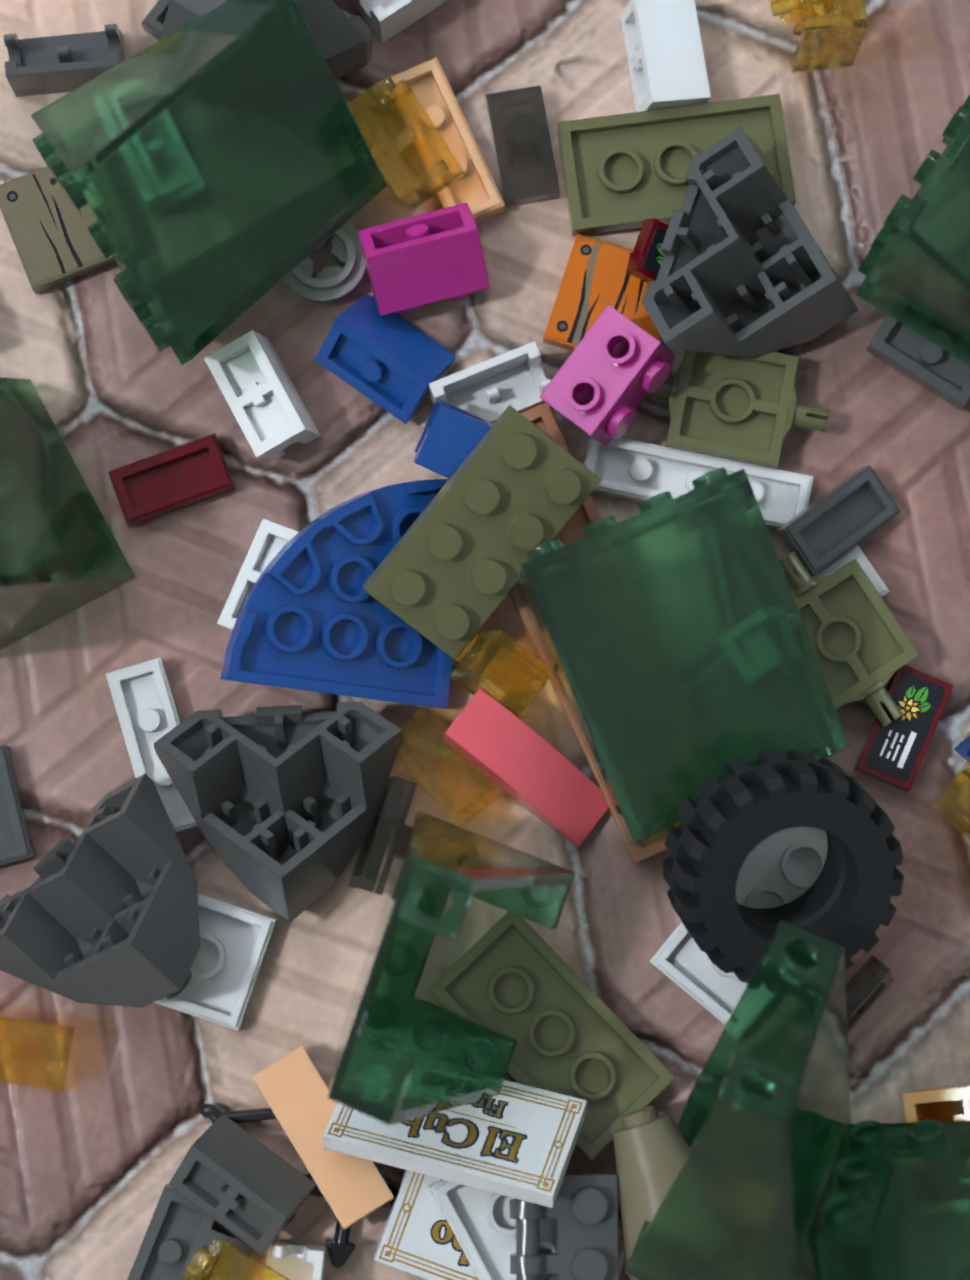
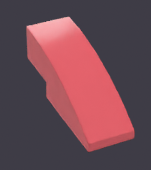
M481 688L478 689L444 733L443 742L487 774V780L577 848L608 809L602 792L595 783L544 738Z

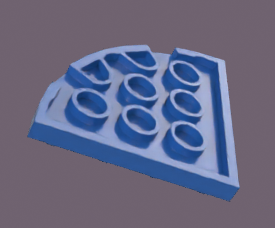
M449 479L417 480L384 486L357 495L331 508L305 526L284 545L266 566L249 592L232 630L226 648L220 679L447 709L454 659L364 590L363 584Z

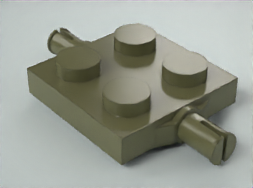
M684 350L682 363L675 372L674 377H667L657 391L646 394L649 397L668 400L670 424L665 447L774 469L778 467L783 439L791 426L825 433L829 409L796 403L797 396L794 382L799 357L778 352H770L755 357H742Z
M793 551L787 555V558L798 573V576L794 575L784 558L775 563V566L778 567L794 593L791 594L783 607L761 620L759 624L822 719L846 703L865 699L882 724V728L891 723V720L880 705L881 701L894 720L902 716L903 712L900 711L884 685L887 684L895 671L920 656L856 559L832 575L818 577L813 580L796 554L797 552Z

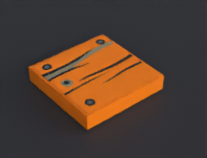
M577 233L543 337V343L573 352L608 304L661 342L662 338L642 303L648 283L626 272L633 250Z

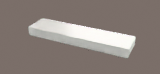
M590 436L584 464L601 479L592 493L778 530L808 507L814 478L813 476L626 438L613 439L606 448Z

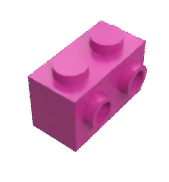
M468 203L358 231L371 288L380 316L390 313H409L418 309L421 305L447 298L453 300L463 299L472 295L475 291L490 287L478 228Z
M608 304L539 397L607 448L613 439L621 438L630 429L636 417L635 409L646 394L657 391L665 382L671 369L669 364L675 356L660 341Z

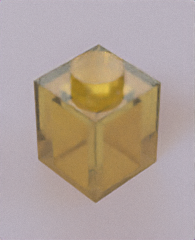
M482 630L479 634L476 633L456 657L455 660L458 662V665L449 677L473 696L481 688L518 718H522L554 671L502 630Z

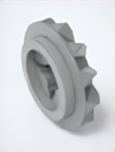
M326 213L303 217L288 228L278 247L277 261L280 274L286 286L300 295L305 301L315 300L330 304L334 299L344 295H351L356 285L365 277L366 263L358 230L342 217ZM333 239L331 242L332 259L339 262V266L336 265L335 268L326 266L322 273H318L315 279L313 260L307 257L306 253H320L324 246L327 247L329 240Z

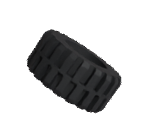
M777 749L758 751L757 761L748 763L743 756L727 762V773L717 779L710 773L698 783L703 792L695 801L688 797L684 799L676 812L683 821L680 828L672 826L668 830L665 846L673 857H666L663 861V876L670 886L667 895L673 909L700 950L707 954L711 962L724 973L734 972L741 982L758 986L762 984L765 978L772 989H790L793 987V980L801 979L807 987L824 982L823 973L834 968L841 974L854 965L850 958L863 949L866 953H869L880 940L875 935V932L881 924L889 926L897 910L890 902L891 896H899L902 893L904 875L895 867L901 865L903 861L901 843L892 835L895 827L888 815L867 791L839 765L826 758L817 760L810 752L792 749L788 752L787 759H785ZM794 827H814L825 830L828 842L826 861L820 875L804 894L785 905L767 909L751 908L737 903L736 884L740 869L748 855L759 843L779 831Z

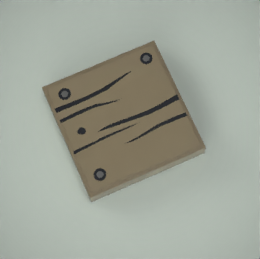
M97 147L0 185V209L35 294L140 253Z

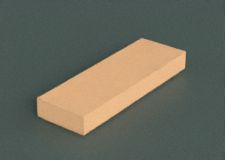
M437 57L387 78V88L442 208L468 203L475 223L505 211L502 197Z
M300 1046L252 1076L344 1230L394 1199L392 1192L373 1161L324 1149L323 1135L337 1102L303 1046Z

